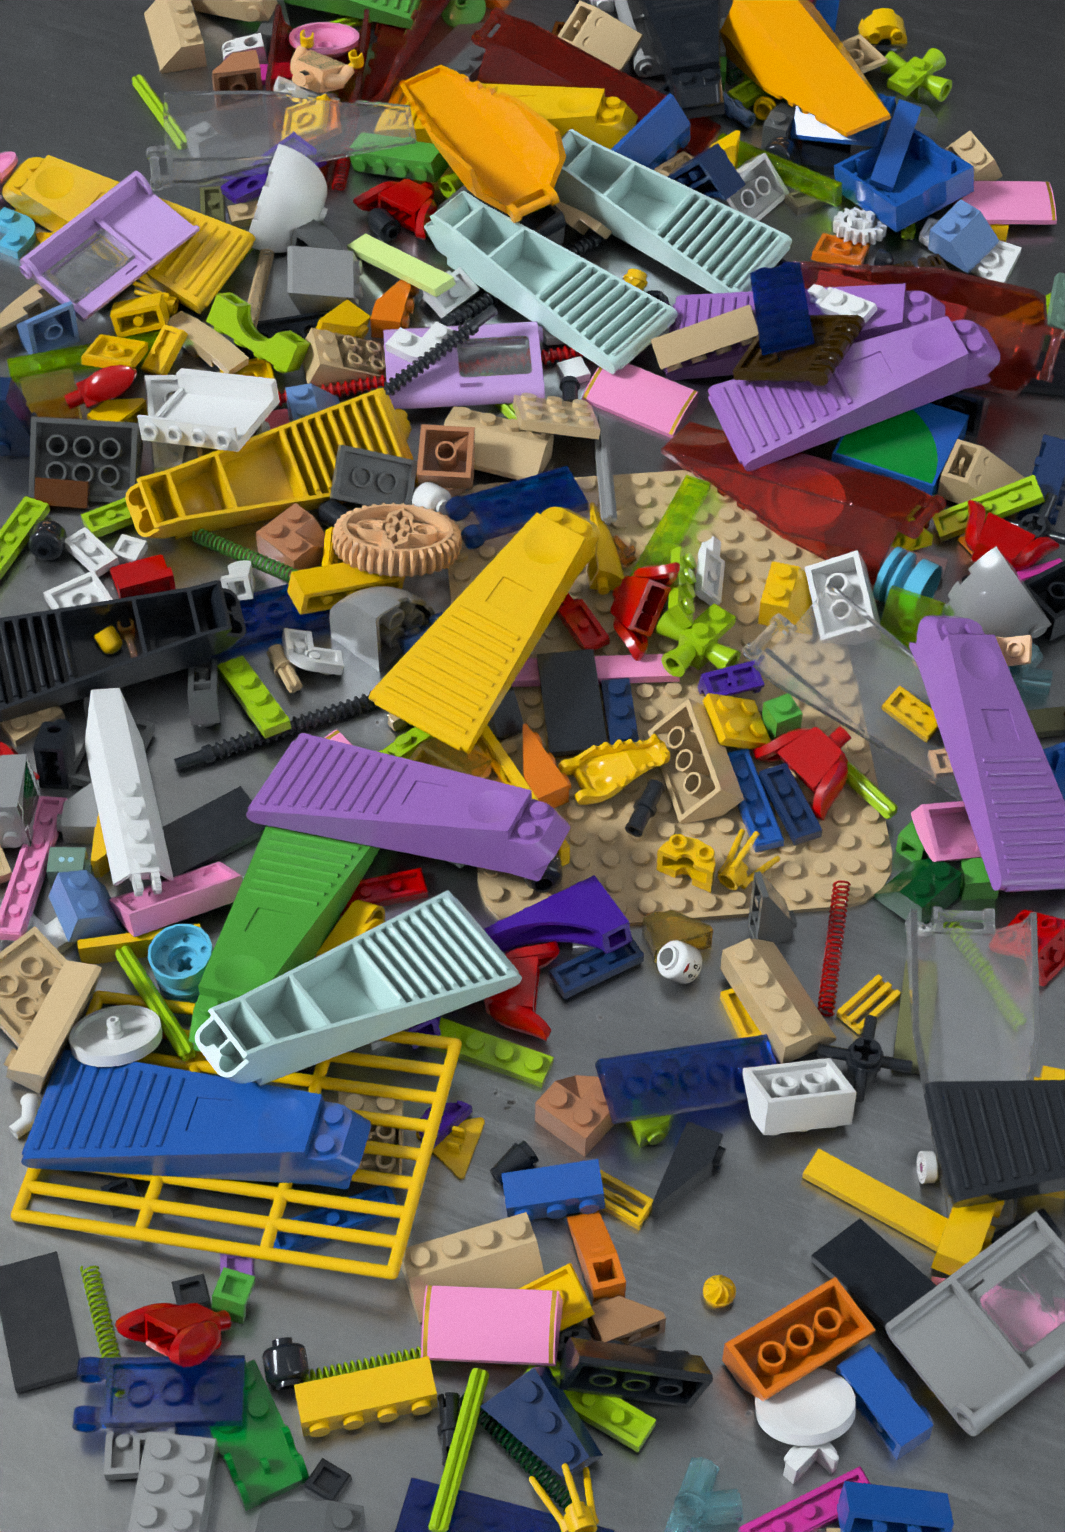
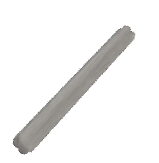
M600 414L596 419L601 431L599 440L594 439L601 520L605 521L606 525H610L611 522H616L617 511L608 422L604 415Z

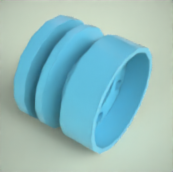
M897 546L887 557L878 573L873 588L874 599L881 602L885 600V604L888 606H893L899 600V611L913 618H919L925 612L936 593L943 569L942 566L928 559H922L916 565V554L913 552L907 554L906 549Z
M192 924L169 926L159 932L149 945L147 958L160 992L167 1000L196 1003L200 995L198 985L214 950L209 935L200 927Z

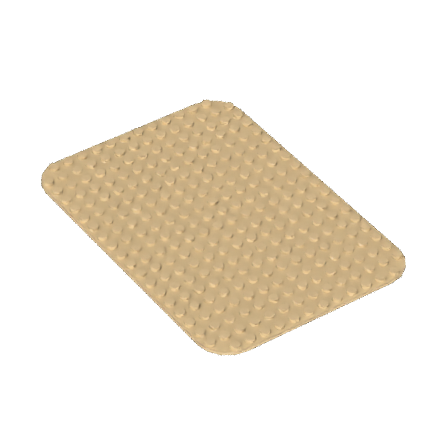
M770 464L752 471H746L744 466L613 475L617 520L616 522H611L607 527L615 543L624 577L633 576L634 571L644 566L670 564L671 550L682 546L686 554L690 553L693 556L697 565L698 552L702 542H706L713 536L720 540V558L725 561L721 603L717 606L736 616L735 625L718 639V644L740 651L741 657L738 664L755 660L765 684L759 693L754 694L751 690L732 695L731 697L754 700L762 718L763 702L789 693L803 713L801 728L812 729L813 727H818L827 736L839 726L846 730L852 739L841 750L848 761L878 787L848 644L823 643L817 620L813 635L758 624L760 601L772 561L799 566L805 572L806 566L830 559L824 532L815 535L796 534L779 526L769 515L767 509L768 490L777 477L789 471ZM597 476L538 480L536 484L524 481L486 485L478 484L473 489H469L456 497L451 504L450 511L446 514L455 521V524L459 525L462 536V547L458 560H455L454 564L449 565L448 568L451 604L536 512L541 514L550 507H563L590 520L591 501L600 512ZM587 564L568 593L573 599L584 600L609 635L610 644L595 650L594 656L631 655L629 649L620 640L613 627L615 617L610 613V608L614 601L612 596L613 590H609L608 594L601 595L598 590L590 589ZM697 595L694 597L693 605L695 612L693 613V621L710 607ZM557 612L534 647L533 654H530L528 658H537V654L581 650L557 616ZM655 626L651 637L647 636L648 647L645 654H665L677 648L679 641L657 634ZM709 661L700 670L690 665L684 675L680 677V682L630 683L639 740L649 739L648 731L688 698L704 705L702 700L705 698V694H699L697 688L700 676L703 673L718 670V668ZM599 684V691H600L601 705H602V711H603V718H604L606 739H607V742L609 743L608 733H607V726H606V720H605V713H604V706H603V699H602V693H601V684ZM513 687L523 723H527L532 732L539 734L543 748L548 753L549 747L541 687ZM523 733L500 740L499 743L523 776ZM475 744L469 754L466 753L467 773L502 783L478 745ZM725 746L727 753L744 749ZM749 749L758 775L761 770L784 764L782 760L774 762L758 761L753 750ZM577 755L554 757L557 763V768L558 763H560L561 761L565 759L574 758ZM660 766L640 775L615 796L603 802L589 805H579L577 803L575 794L581 788L574 775H567L571 783L569 802L554 809L570 824V830L565 837L570 845V863L562 867L563 877L561 883L553 890L540 893L529 888L525 884L523 877L477 867L478 886L486 908L498 920H503L595 875L628 919L630 926L749 917L753 881H751L746 889H742L739 886L737 890H730L722 885L717 877V872L724 864L740 829H744L745 834L733 859H736L748 839H750L738 806H735L724 816L686 824L679 823ZM792 772L813 811L815 794ZM650 779L658 780L664 784L665 790L656 805L657 812L654 817L649 819L641 837L632 836L626 832L625 826L634 811L633 805L637 799L641 798ZM845 782L841 793L828 810L824 821L817 819L823 830L822 837L797 845L793 844L767 795L784 838V846L756 853L752 846L743 862L748 867V876L775 856L780 857V861L765 871L763 875L785 899L789 911L793 910L794 913L830 911L833 883L839 880H845L851 884L848 887L850 891L848 892L849 897H847L849 900L847 908L867 903L874 898L875 893L886 885L892 873V848L886 820L850 785ZM682 834L685 837L699 839L714 849L715 873L711 893L693 886L692 879L688 875L680 874L674 878L656 871L658 849L665 842L669 841L672 835ZM837 883V884H836V886H839L840 884H841V885H848V884H846V883Z

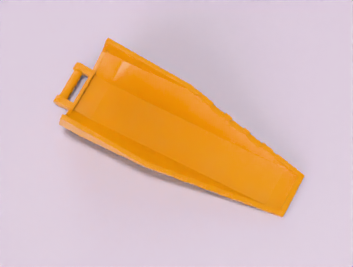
M732 0L733 4L720 30L726 49L725 56L763 91L779 100L782 98L786 99L792 107L796 105L801 107L803 113L815 115L817 121L826 124L846 137L891 119L890 113L847 49L809 0Z
M443 65L436 66L399 83L402 92L432 143L465 187L477 198L508 214L513 223L521 221L523 216L547 205L554 206L560 203L558 194L554 190L566 159L560 131L521 100L504 92L498 94L491 86L484 88L481 82H471L468 76L459 74L457 71Z

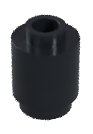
M377 207L368 213L367 222L369 228L383 241L390 242L398 237L401 231V224L386 209Z
M330 499L320 505L318 520L329 528L334 527V524H336L337 519L341 515L352 510L340 502Z

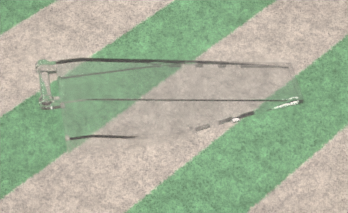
M263 90L164 92L165 146L148 147L146 149V158L149 160L151 170L150 187L153 191H161L164 188L197 187L268 173L279 144L300 152L313 163L414 144L417 139L410 105L356 100L355 103L340 102V98H332L331 101L316 100V96L308 95L307 99L292 97V93ZM160 158H166L168 175H161Z
M829 582L815 602L795 625L783 615L775 614L763 632L752 643L748 642L742 648L744 657L750 661L755 660L756 662L753 667L776 687L855 732L957 800L963 801L940 730L926 743L881 710L882 704L899 685L932 708L912 652L834 584ZM777 632L785 634L772 650L768 647L764 651L761 650Z
M932 906V927L918 921L917 909H911L906 919L907 962L912 1034L923 1093L925 1094V1084L934 1081L1034 1080L1041 1037L1037 912H1030L1028 917L1021 923L995 929L994 908H984L983 911L942 910V907ZM943 922L983 923L984 929L943 928ZM929 1120L934 1152L938 1160V1173L946 1210V1216L947 1218H949L953 1205L951 1197H948L945 1182ZM1018 1198L1005 1200L999 1218L992 1217L990 1225L1008 1226L1014 1223Z

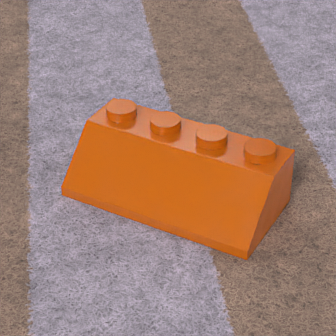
M834 1277L724 1344L722 1361L741 1388L760 1400L765 1401L875 1333L876 1329L838 1279Z

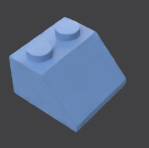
M960 199L930 229L928 250L935 254L938 253L946 261L969 273L998 244L999 239L982 212Z
M71 301L17 324L20 342L34 361L80 341L74 306Z
M312 383L285 387L287 408L291 422L340 403L337 396Z
M87 870L57 873L49 899L68 943L77 942L80 939L126 933L123 924L110 905L109 899L111 897L105 885Z

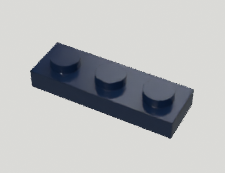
M629 678L601 680V693L609 744L613 745L618 739H621L622 742L628 739H632L633 742L639 741Z
M787 763L759 771L762 785L793 844L797 845L822 837L823 830Z
M632 937V942L608 954H605L602 949L595 948L549 970V977L562 997L566 999L643 962L644 953Z

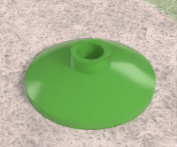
M444 0L441 5L443 20L453 28L460 24L479 23L486 13L485 0Z

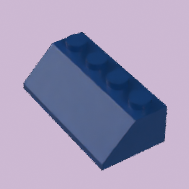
M669 93L611 150L654 170V168L673 158L681 147L684 148L689 143L691 123L675 97Z
M877 94L892 119L896 108L895 97ZM797 106L791 130V139L878 147L885 139L891 119L846 137L826 124L817 121L815 115L811 113L806 115L802 112L801 107Z

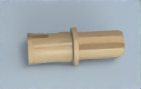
M275 644L269 647V651L266 654L274 666V674L282 679L290 693L301 690L302 683L295 672L296 665L292 664L285 657L283 646Z

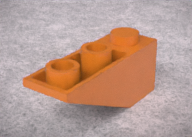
M400 279L375 301L370 317L371 337L384 339L383 330L399 329L400 327L403 329L409 328V313L413 314L414 296H418L419 288Z
M527 723L523 724V778L539 801L547 803L553 808L568 803L569 789H571L568 776L559 771L552 753L545 751L539 734L532 732Z
M599 1210L592 1214H578L567 1217L591 1303L593 1304L595 1301L605 1297L611 1299L616 1296H622L625 1298L626 1280L617 1251Z

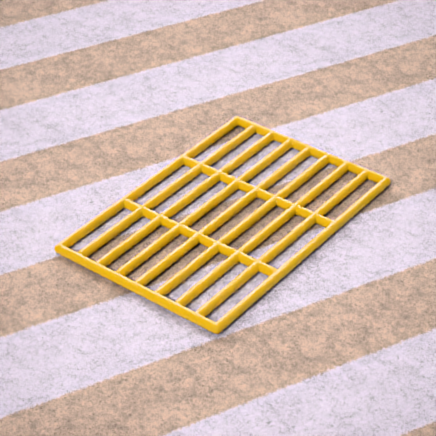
M99 990L93 994L85 1016L101 1010L103 1004L148 1007L141 996ZM164 999L172 1013L193 1015L195 1003ZM183 1029L189 1038L190 1030ZM400 1031L379 1039V1041L446 1049L447 1053L444 1064L348 1051L317 1063L313 1075L294 1072L271 1081L274 1083L309 1087L308 1092L321 1094L322 1089L432 1104L428 1120L351 1109L368 1119L371 1125L424 1132L420 1148L367 1140L364 1149L366 1154L416 1161L412 1177L357 1169L351 1178L353 1182L407 1189L408 1193L404 1206L291 1189L293 1183L279 1182L278 1187L227 1179L91 1172L150 1181L146 1196L139 1197L40 1182L37 1179L41 1169L28 1168L12 1208L11 1219L22 1223L394 1280L400 1272L462 1042L460 1039ZM163 1032V1037H162V1039L168 1040V1038L166 1037V1035H165L164 1032ZM196 1051V1056L188 1061H182L179 1056L150 1053L135 1061L219 1075L200 1051ZM330 1062L437 1076L440 1078L436 1092L326 1077ZM164 1183L274 1201L269 1216L159 1200L158 1198ZM38 1194L140 1210L136 1225L129 1226L26 1210L31 1195ZM287 1202L398 1218L400 1222L396 1235L284 1219L282 1217ZM156 1212L265 1230L259 1246L148 1229L153 1213ZM280 1231L392 1248L388 1265L278 1249L273 1248L277 1233Z

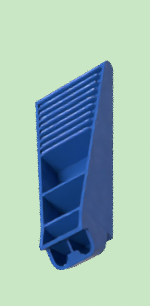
M64 1050L61 1059L57 1060L23 1148L21 1163L28 1168L315 1184L348 1189L352 1175L360 1165L371 1129V1122L344 1105L324 1101L322 1094L266 1084L260 1086L255 1082L235 1083L220 1076L135 1061L113 1067L90 1066L78 1061L73 1056L71 1050Z

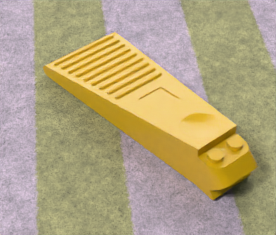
M398 83L391 94L374 135L432 143ZM481 83L484 88L488 86L493 87L498 94L504 92L521 100L560 131L561 138L570 129H573L610 150L635 127L638 115L624 101L617 97H605V89Z
M47 155L45 159L32 157L21 163L3 185L2 195L15 208L14 211L27 215L35 223L55 232L120 182ZM160 198L190 224L200 227V230L138 280L161 292L169 293L170 296L178 297L180 304L201 314L252 248L256 238L248 231ZM97 239L90 245L93 255L118 266L124 267L130 262L104 239Z
M382 387L253 436L239 452L217 450L165 471L139 477L136 479L138 483L131 486L126 492L125 500L135 529L140 536L157 539L175 536V539L192 536L193 531L195 532L194 535H197L200 529L212 532L276 518L295 503L306 511L319 509L324 501L330 500L339 445L414 459L389 395H386ZM417 473L414 488L419 486Z
M550 507L541 514L536 512L373 688L369 695V700L373 701L376 706L458 751L462 750L469 754L578 575L595 554L593 549L600 535L598 526L594 522L563 507Z

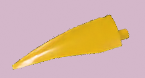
M591 501L590 521L598 526L600 535L593 549L595 554L587 566L589 588L596 589L599 594L605 595L609 593V590H614L617 586L621 585L624 574L611 533L605 521L601 520V514L596 505Z

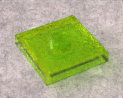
M892 585L880 621L883 637L877 639L910 650L909 642H917L920 621L925 616L942 615L946 603Z

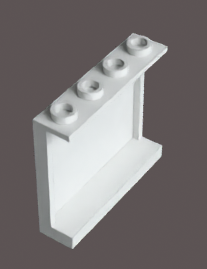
M181 368L176 373L179 385L178 390L154 416L138 415L137 418L142 440L239 452L280 403L276 379Z

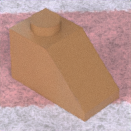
M616 1296L611 1299L605 1297L595 1301L591 1305L595 1314L587 1319L596 1341L607 1342L617 1340L628 1346L664 1333L666 1326L664 1312L622 1296Z

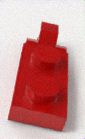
M567 593L556 612L581 650L593 649L595 651L609 645V635L584 600L573 599Z

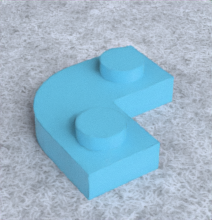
M6 207L0 210V232L6 234L0 240V253L19 260L36 240L35 223L27 215Z

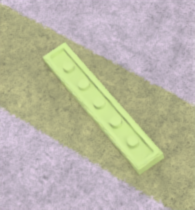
M368 234L362 235L347 245L348 251H353L356 257L435 297L456 285L453 276Z

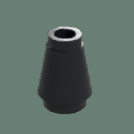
M523 1140L519 1144L514 1143L489 1171L501 1186L503 1185L501 1173L534 1169V1165L539 1159L528 1143Z

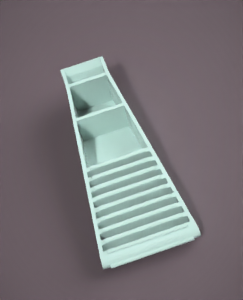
M570 129L561 138L566 159L554 187V190L560 196V202L583 211L611 230V234L711 293L754 291L790 250L792 239L787 234L614 152L573 129Z
M461 191L431 215V221L424 226L436 249L447 257L448 266L454 270L461 267L475 284L532 322L537 321L538 326H542L544 330L611 374H614L618 369L624 368L651 344L650 339L660 336L675 322L678 316L677 311L670 305L518 222L513 223L511 218L482 203L466 191Z
M447 890L238 998L211 1007L208 1010L211 1017L197 1030L195 1042L221 1077L235 1083L257 1081L261 1086L511 989L521 982L522 976L461 902Z

